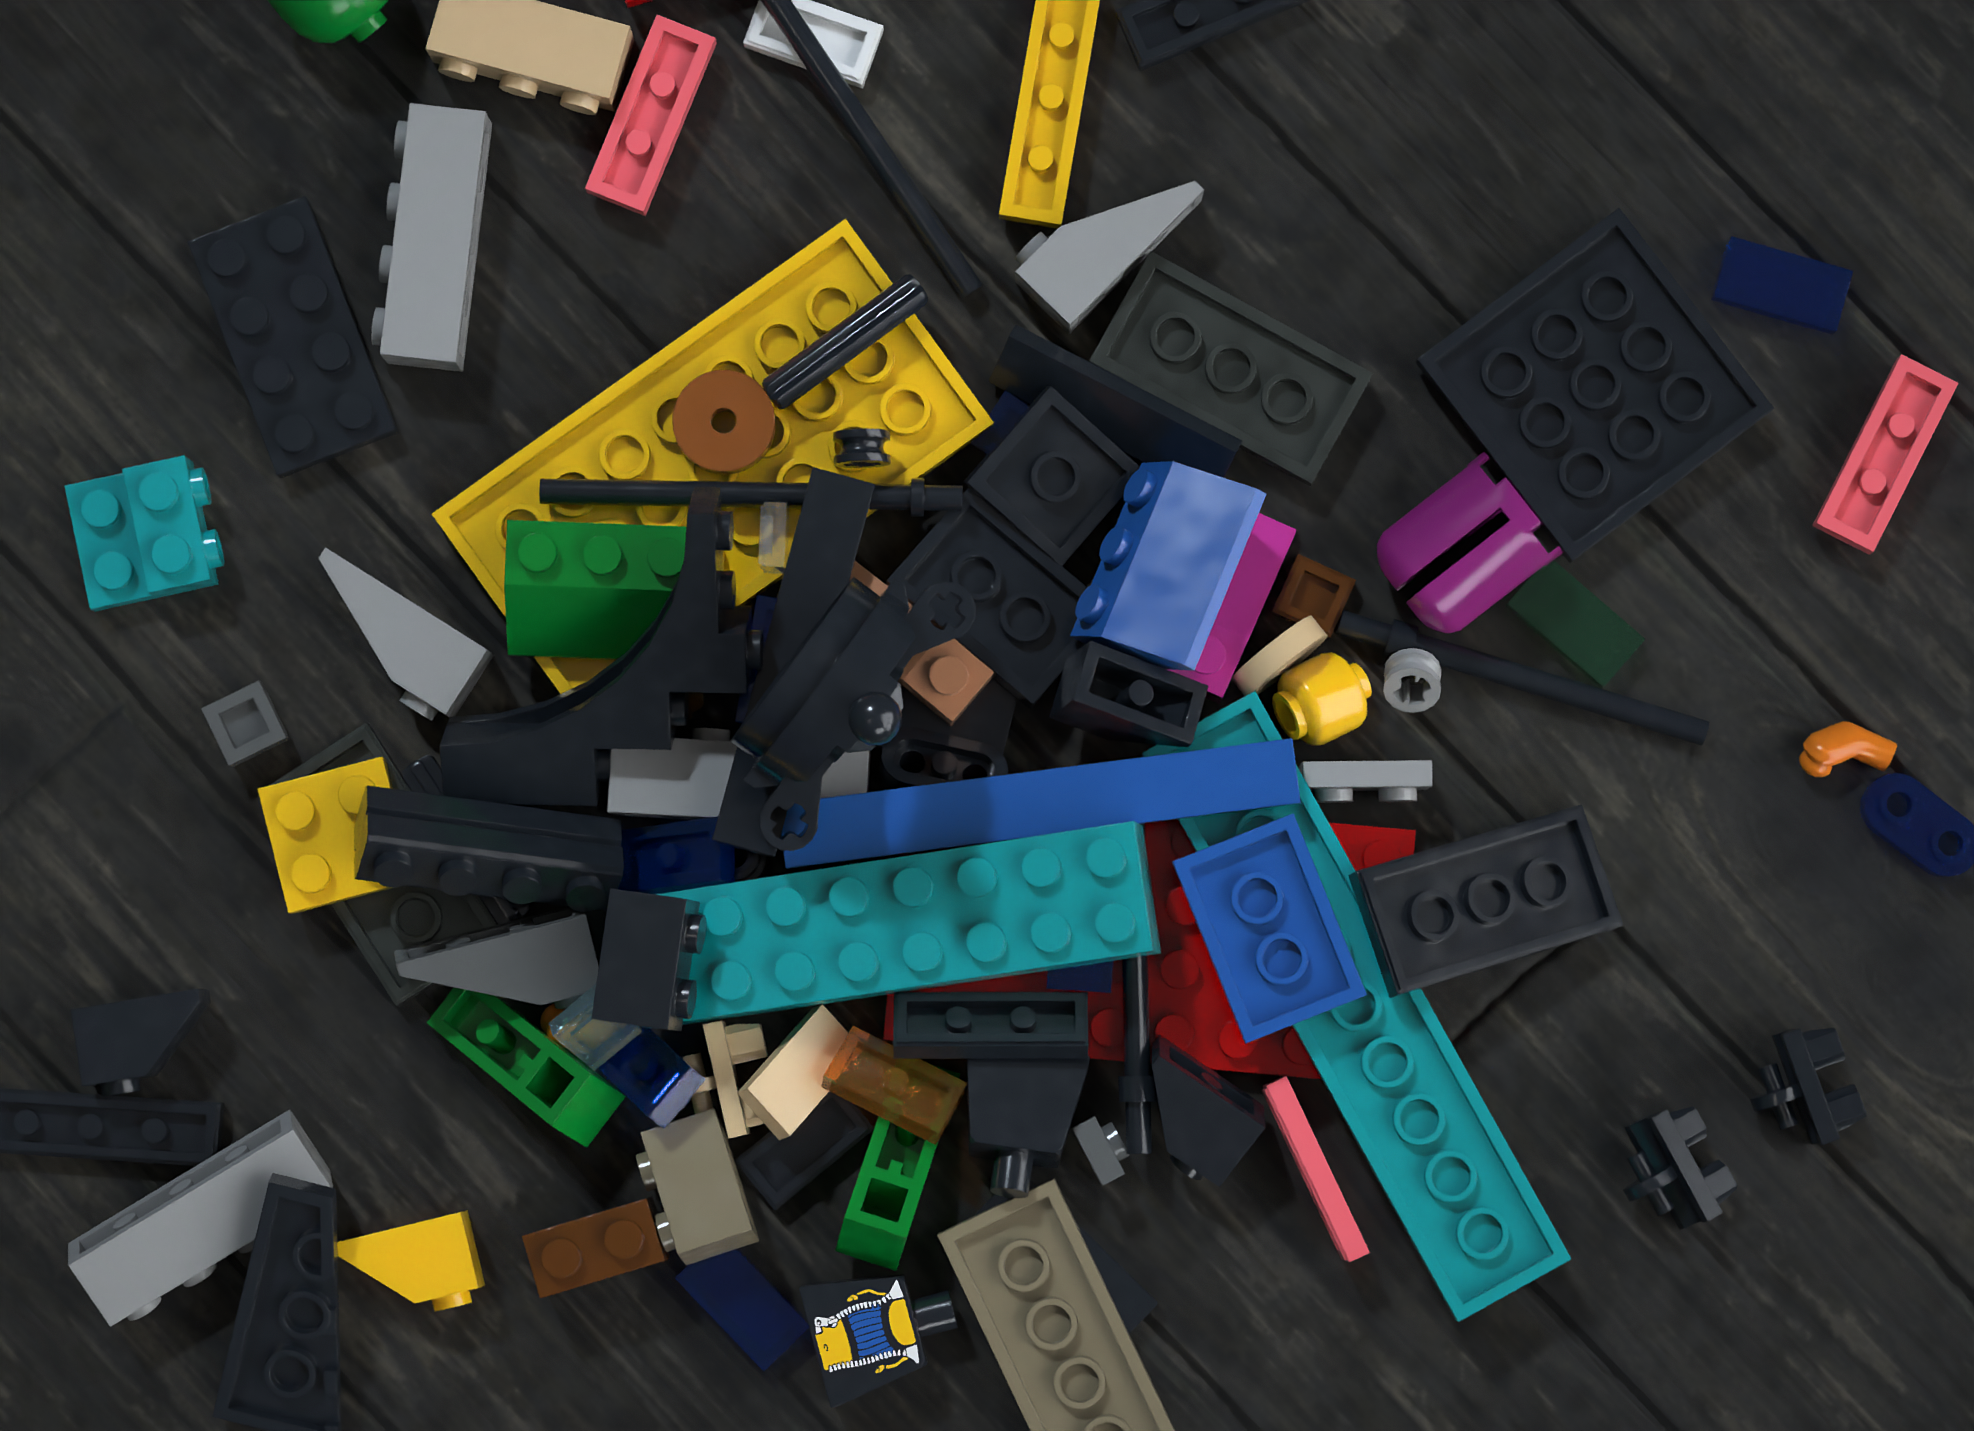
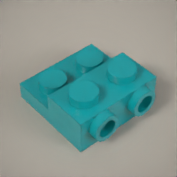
M185 455L123 468V473L64 486L89 608L92 611L105 610L219 585L215 568L224 566L223 549L217 530H207L202 507L210 505L212 502L208 479L204 468L194 469L193 461Z

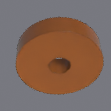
M715 370L698 376L682 390L674 406L672 425L681 451L694 465L710 473L729 475L751 468L765 456L774 439L776 418L771 400L758 382L737 371ZM724 411L732 413L736 417V425L730 432L719 433L714 430L712 422L718 413Z

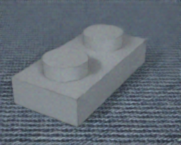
M1432 760L1302 762L1299 766V770L1311 791H1314L1317 803L1353 802V791L1378 790L1379 802L1417 801V790H1427L1433 786Z

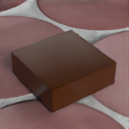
M1298 554L1271 614L1293 624L1312 615L1328 635L1326 639L1329 640L1356 580Z

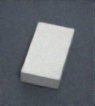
M759 0L743 42L744 48L807 69L761 0ZM791 0L845 81L850 85L863 89L884 31L883 25L811 0Z

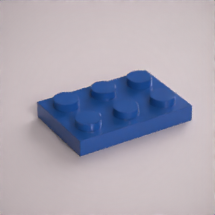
M1294 813L1172 861L1244 1044L1367 995Z

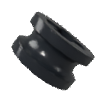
M863 428L833 432V441L838 443L841 448L840 453L834 456V466L843 468H872L891 464V456L886 454L883 449L885 442L890 441V431Z

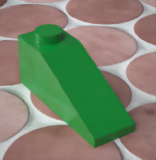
M454 987L427 1022V1024L550 1126L586 1148L626 1097L573 1053L549 1038L543 1030L499 996Z
M917 1059L897 1060L843 1220L835 1249L836 1252L894 1271L897 1270L960 1073Z

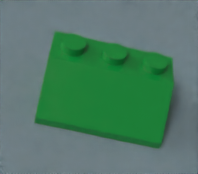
M507 520L504 591L508 655L617 660L630 649L657 618L679 578L685 554L686 527Z

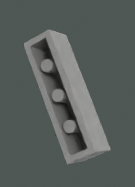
M410 103L408 121L399 120L397 123L394 156L395 158L403 159L400 183L391 182L387 197V220L395 221L393 246L383 245L379 264L380 283H387L388 288L385 308L376 307L374 311L371 334L372 345L380 346V355L388 364L463 372L492 122L486 111Z
M693 728L692 739L674 738L671 750L611 749L607 812L614 816L717 821L737 748L730 741L731 731L713 728ZM870 750L852 753L845 751L835 763L833 762L822 777L820 798L869 792L872 756Z
M289 1109L69 1242L68 1266L110 1327L126 1317L130 1321L137 1320L156 1308L161 1301L162 1295L180 1284L190 1287L206 1279L216 1269L218 1261L236 1250L240 1253L252 1251L272 1173L333 1188L330 1169Z

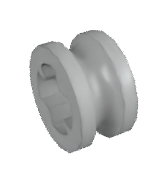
M1408 648L1392 654L1386 661L1383 692L1386 700L1392 707L1404 712L1415 713L1425 711L1434 706L1441 692V667L1433 654L1423 649ZM1413 675L1415 676V682L1423 678V683L1410 685V679L1402 683V677Z

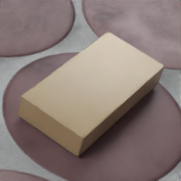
M821 1004L812 1008L737 1094L778 1140L784 1139L792 1135L864 1050L828 1009Z

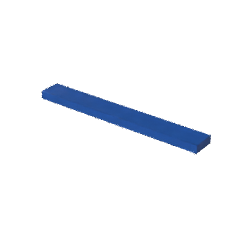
M1293 739L820 798L818 829L814 838L803 848L794 851L783 850L785 868L790 869L986 844L1130 821L1143 824L1300 804ZM794 803L787 810L781 833L782 836L788 831L799 835L804 830L806 823L799 819L804 809L800 805Z

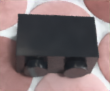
M610 888L591 1019L682 1031L683 1018L691 1019L697 997V983L695 980L689 979L693 953H701L706 935L705 915L698 914L700 902Z

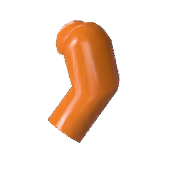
M1842 721L1811 733L1803 743L1805 750L1801 753L1799 762L1807 774L1818 778L1828 776L1833 765L1840 764L1851 758L1884 772L1895 754L1897 743L1854 723Z

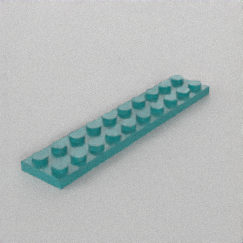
M1256 691L1199 721L1192 745L1189 747L1156 745L1143 752L1142 756L1149 757L1282 740ZM1296 765L1300 804L1177 820L1195 852L1294 813L1367 995L1293 1024L1292 1027L1455 1321L1460 1322L1571 1260V1257L1422 989L1389 998L1348 876L1355 872V869Z

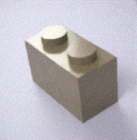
M714 1108L641 1132L646 1152L637 1154L636 1160L646 1190L658 1189L664 1212L654 1215L666 1252L676 1249L677 1254L685 1265H689L759 1241L723 1122Z

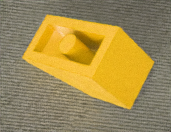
M468 1210L337 1242L338 1256L413 1303L432 1300L434 1312L472 1303L469 1290L485 1286Z

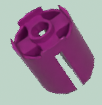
M1485 452L1386 529L1377 543V558L1380 569L1395 590L1399 591L1500 512L1509 520L1406 602L1424 625L1443 633H1453L1462 630L1544 565L1547 566L1563 553L1559 546L1548 553L1533 533L1541 527V522L1505 477L1495 485L1480 466L1489 459Z

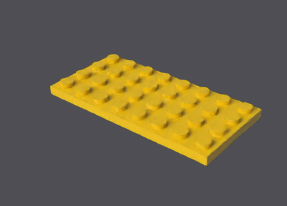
M844 219L432 513V516L506 617L504 577L507 520L686 527L689 507L540 504V479L808 483L812 468L815 467L873 484L911 485L912 478H923L994 427V422L914 313L787 408L779 409L771 401L776 418L774 439L765 456L751 468L729 475L714 474L697 467L683 454L673 432L672 416L677 398L692 380L707 372L732 370L751 377L762 386V382L767 376L893 284L848 221ZM720 412L714 417L712 427L719 433H728L735 427L736 417L730 412ZM863 428L890 431V441L885 442L883 447L885 453L891 456L890 465L872 468H843L834 466V456L840 453L841 448L838 443L833 441V432ZM721 507L722 511L733 512V547L731 551L723 550L724 571L735 572V606H744L783 578L801 508ZM868 509L866 518L870 516L872 513H874L876 510ZM534 657L560 694L589 681L615 661Z

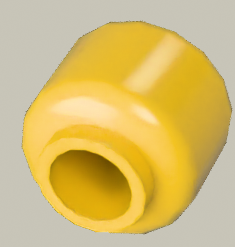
M1333 652L1321 653L1282 673L1278 681V692L1272 697V705L1279 724L1293 740L1300 738L1309 745L1318 746L1324 745L1363 724L1367 716L1366 699L1371 696L1372 690L1366 673L1357 663L1349 665L1344 658Z

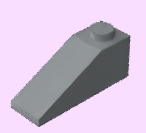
M1192 181L1062 225L1049 238L1040 232L1024 246L1015 258L1021 265L1015 271V283L1070 334L1149 255L1150 251H1153L1202 201L1204 189L1196 181Z
M325 547L319 557L320 562L390 679L406 690L399 701L431 721L438 711L448 717L456 716L494 655L486 648Z

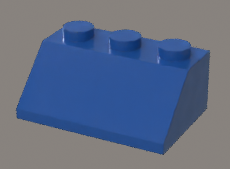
M1174 461L1141 463L1139 469L1133 473L1125 486L1123 494L1125 504L1115 527L1108 532L1101 544L1099 552L1101 562L1094 579L1077 602L1075 610L1077 620L1070 636L1084 644L1094 641L1167 670H1195L1266 493L1257 488Z

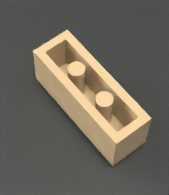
M439 0L426 50L432 61L440 64L438 71L448 77L466 82H474L477 74L500 80L499 88L510 94L534 99L537 91L561 97L560 105L567 109L583 114L596 115L598 107L615 111L635 39L629 25L537 0Z

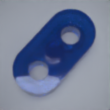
M1893 773L1879 777L1867 786L1860 803L1861 815L1865 824L1870 830L1925 872L1937 877H1950L1967 871L1974 864V825L1920 782L1908 775ZM1893 793L1902 795L1907 802V810L1902 817L1893 816L1887 809V799ZM1944 832L1953 834L1958 840V850L1953 856L1944 855L1938 847L1939 837Z

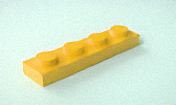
M1100 0L1035 1L999 219L1057 229L1062 226Z

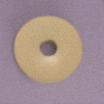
M1310 615L1294 624L1246 662L1234 674L1231 680L1244 696L1254 691L1258 695L1277 682L1283 672L1300 664L1325 641L1328 635Z

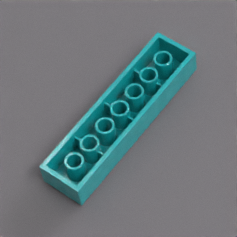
M1135 821L655 894L700 902L698 914L705 915L706 917L704 945L700 954L693 953L689 979L695 980L697 983L695 1009L691 1019L683 1018L682 1025L1161 954L1143 826Z

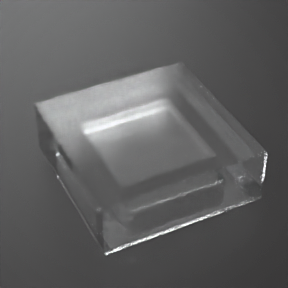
M764 502V506L761 505L758 563L764 573L784 574L788 559L789 508L787 503Z

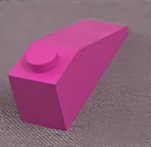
M1261 513L1257 516L1195 670H1169L1208 685L1205 698L1218 704L1224 696L1297 531Z

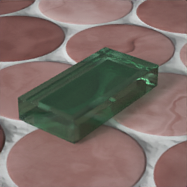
M1554 560L1531 575L1505 605L1601 689L1645 640L1644 637Z

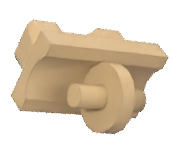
M722 1020L704 1024L703 1029L714 1076L706 1077L701 1053L682 1057L688 1082L670 1086L672 1099L691 1095L694 1112L698 1114L713 1109L710 1090L717 1089L728 1139L751 1134L749 1127L761 1125L763 1122L737 1094L740 1090L735 1064L768 1057L761 1024L726 1026L725 1021Z

